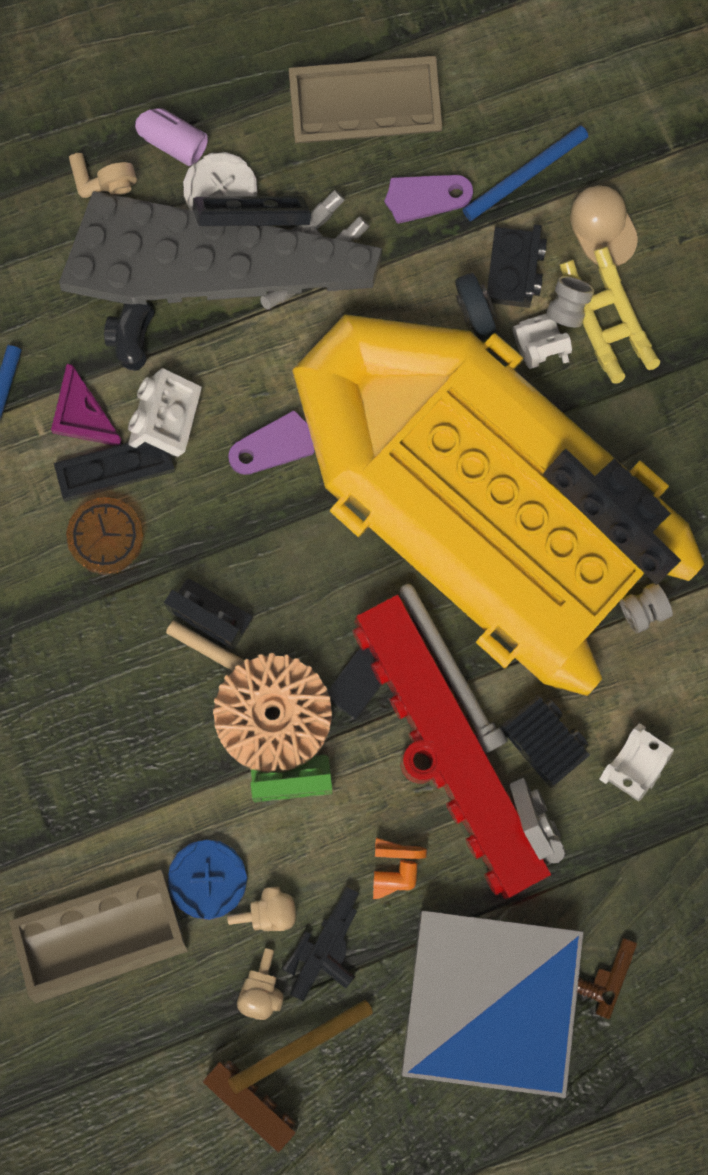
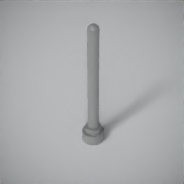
M410 584L403 585L400 588V595L475 728L476 732L474 734L484 753L487 754L507 743L508 739L502 728L497 729L494 722L490 724L415 588Z

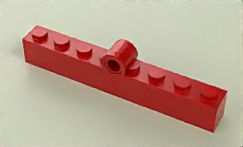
M396 595L356 616L354 623L357 628L352 630L353 635L362 650L369 648L376 661L371 664V668L381 685L388 684L394 695L389 700L396 715L400 720L406 717L413 730L408 733L412 744L405 750L400 761L403 775L413 783L423 784L432 780L437 789L444 787L451 800L446 803L448 811L456 824L463 822L470 835L465 838L467 846L476 860L482 857L489 870L484 876L495 895L501 893L504 899L510 898L550 876L551 873L544 860H539L526 837L515 807L400 597ZM417 754L425 755L430 762L429 769L420 770L416 768L413 763V757Z

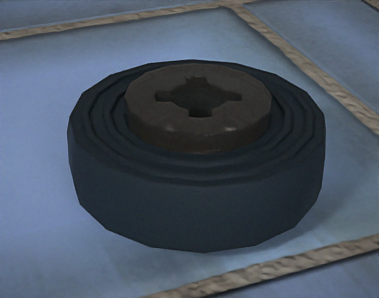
M473 273L457 278L455 285L458 295H455L465 324L469 331L473 330L478 339L481 341L488 340L494 333L497 334L494 320H497V316L484 284H479Z

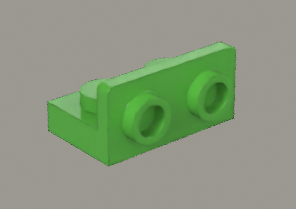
M327 755L314 756L304 765L282 773H264L251 769V792L254 803L333 794L329 757Z

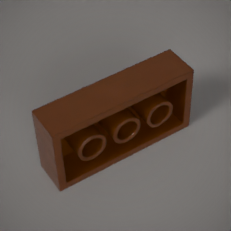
M230 1060L227 1062L220 1061L202 1082L279 1153L296 1134L297 1128L294 1126L297 1122L286 1112L283 1115L275 1109L278 1106L276 1102L268 1095L263 1098L257 1092L259 1087L255 1083L235 1094L229 1085L228 1079L238 1074L240 1069Z

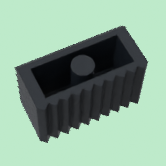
M537 695L507 720L501 728L516 749L545 783L552 788L590 756L585 750L589 744L577 729L573 728L569 731L562 721L559 720L563 714L550 698L543 701Z

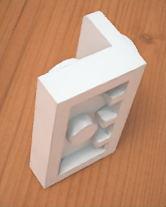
M164 368L160 369L150 378L146 377L137 392V397L140 399L138 410L134 412L128 425V430L131 431L128 445L137 448L143 442H147L177 457L182 455L187 447L202 387Z

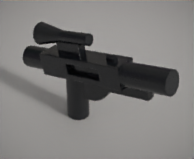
M345 886L329 919L323 920L321 925L324 929L315 945L308 942L312 934L304 931L294 952L281 967L284 971L295 976L299 960L305 963L290 995L305 1001L321 969L345 989L356 977L341 964L346 955L344 936L357 913L353 906L359 896L358 892Z

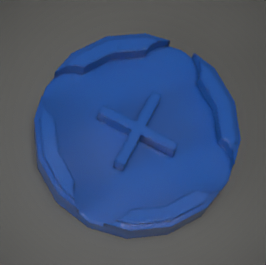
M213 840L193 842L179 851L170 865L168 874L170 895L179 909L194 918L206 920L223 917L234 910L245 895L248 879L244 862L236 851L220 841Z

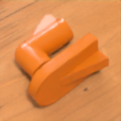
M376 837L375 857L422 859L427 857V849L418 846H403ZM400 860L399 872L374 871L373 899H380L397 890H412L417 883V863Z

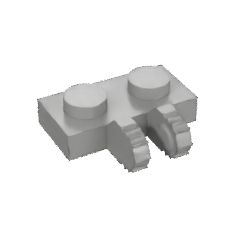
M524 778L511 783L510 788L523 831L539 860L543 859L545 862H549V864L559 863V861L565 858L564 854L566 852L560 840L561 837L554 821L549 820L547 814L544 813L548 810L538 789L531 791Z

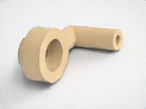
M75 153L69 156L77 191L83 198L90 197L93 191L109 192L110 195L116 196L130 192L131 186L137 182L135 170L131 163L121 162L105 166L98 171V177L90 180L84 155L82 153Z

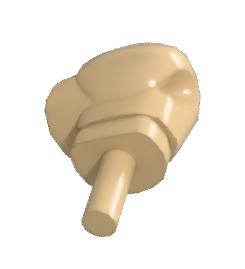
M280 887L265 888L262 892L261 900L251 902V912L227 915L228 924L252 922L254 930H288L296 922L294 898L289 894L282 893Z
M265 948L259 972L249 971L248 979H245L237 1000V1008L241 1014L247 1017L266 1020L273 1011L281 1010L284 999L283 994L275 988L277 978L268 975L274 950Z

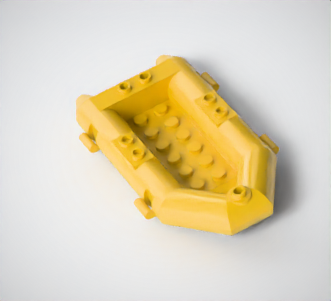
M344 315L292 370L325 488L338 499L329 512L357 537H360L370 527L485 631L475 643L504 669L516 658L544 684L588 696L600 683L602 676L586 638L644 573L575 507L543 473L565 449L578 459L594 476L611 462L614 457L514 370L524 358L496 333L483 343L471 331ZM490 348L504 362H506L508 366L504 367L497 359H495L489 352H487L488 349ZM640 460L629 472L654 493L653 496L671 513L653 531L682 560L667 575L690 581L705 563L689 523L659 498L669 485ZM350 502L367 519L363 521L346 505ZM495 632L514 650L510 653L491 634Z

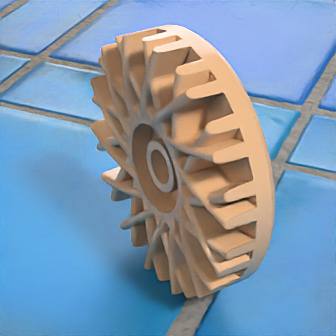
M269 653V656L261 654L258 655V658L244 660L242 665L238 664L235 666V670L229 676H225V681L219 686L217 698L214 699V725L222 745L237 762L258 772L282 773L304 765L318 753L329 734L332 710L327 688L322 683L320 676L310 666H306L299 659H292L288 655L275 656L274 653ZM277 707L280 710V716L276 720L267 719L265 712L268 708Z

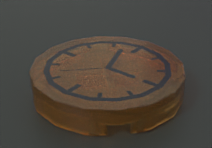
M109 497L92 499L81 505L70 518L66 531L68 548L76 562L89 572L102 575L118 573L127 568L141 553L144 542L142 523L134 509L121 500Z

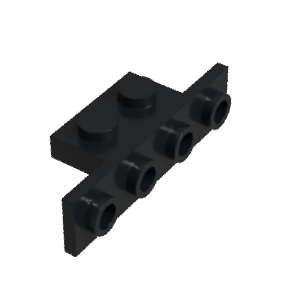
M565 449L543 473L575 507L656 585L682 561L653 533L671 513L615 458L594 476L578 459Z

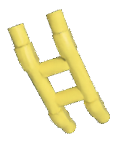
M608 246L594 250V254L606 290L593 295L591 302L585 304L583 309L585 312L583 326L595 350L599 364L607 373L611 382L617 384L624 380L625 373L617 362L610 343L629 336V341L635 353L641 358L648 370L657 368L660 360L652 349V344L648 340L645 331L641 328L621 284L620 276L613 263ZM573 259L559 264L563 276L581 280ZM614 303L623 323L602 331L594 311Z

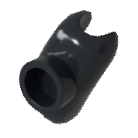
M148 300L147 305L124 304L120 317L108 316L105 323L104 340L106 346L116 347L115 355L117 360L124 368L132 371L140 370L146 363L143 349L144 336L147 326L154 317V310Z

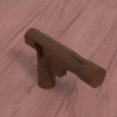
M622 938L610 972L598 969L593 983L587 982L586 979L583 980L581 977L578 978L577 993L583 994V996L587 995V998L590 997L599 1002L595 1012L596 1015L610 1020L637 943ZM612 991L613 996L611 1002L609 1004H606V1002L602 998V994L604 992Z

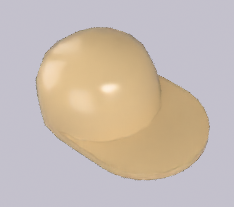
M597 185L588 187L580 192L572 204L570 222L585 255L589 260L598 265L594 250L608 246L616 267L626 263L636 250L638 237L627 213L624 199L616 190L608 186Z

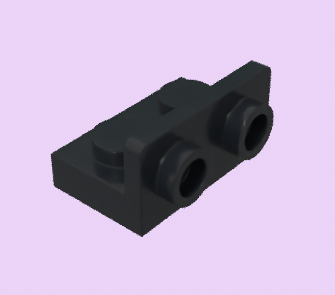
M534 224L532 232L495 227L486 292L487 303L530 308L533 296H540L543 274L536 273L537 260L544 261L547 238H540L542 225Z
M187 579L178 593L171 590L164 601L168 612L232 650L236 648L253 620L249 613L192 579Z

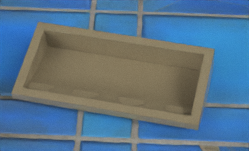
M436 56L289 68L295 144L442 132Z
M162 870L9 921L27 993L35 1003L188 952Z

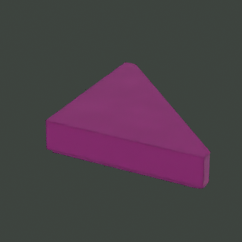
M67 364L52 423V433L113 446L122 445L120 436L73 365Z

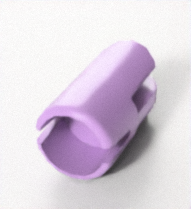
M163 108L148 110L140 114L136 120L135 127L141 137L187 166L196 164L206 149L208 143V135Z

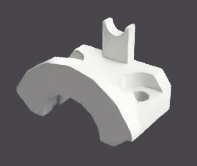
M546 314L521 321L519 325L513 326L512 330L516 344L529 369L538 367L540 362L546 361L547 356L557 353L559 358H562L563 364L569 362L568 354L572 352L570 337L567 333L560 334L557 323Z
M640 723L630 733L621 752L612 763L608 764L599 779L605 784L611 782L637 801L643 798L649 788H653L655 782L661 776V771L674 752V749L645 731L646 727ZM651 744H657L658 748L656 750H652L649 748V746ZM630 780L632 785L626 787L623 785L624 781Z

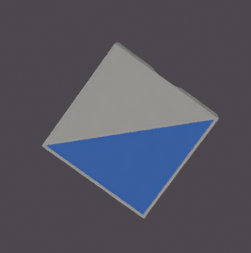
M421 911L401 1075L411 1078L566 1098L583 932Z

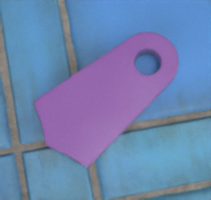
M461 175L391 178L389 190L385 198V205L391 211L397 224L465 207L472 199L473 187L471 182ZM454 189H459L463 192L458 198H453L449 195Z
M292 411L257 430L231 447L228 457L230 466L239 474L249 475L313 455L314 446L307 422L295 411ZM242 453H249L252 455L253 460L248 464L240 462L238 457Z

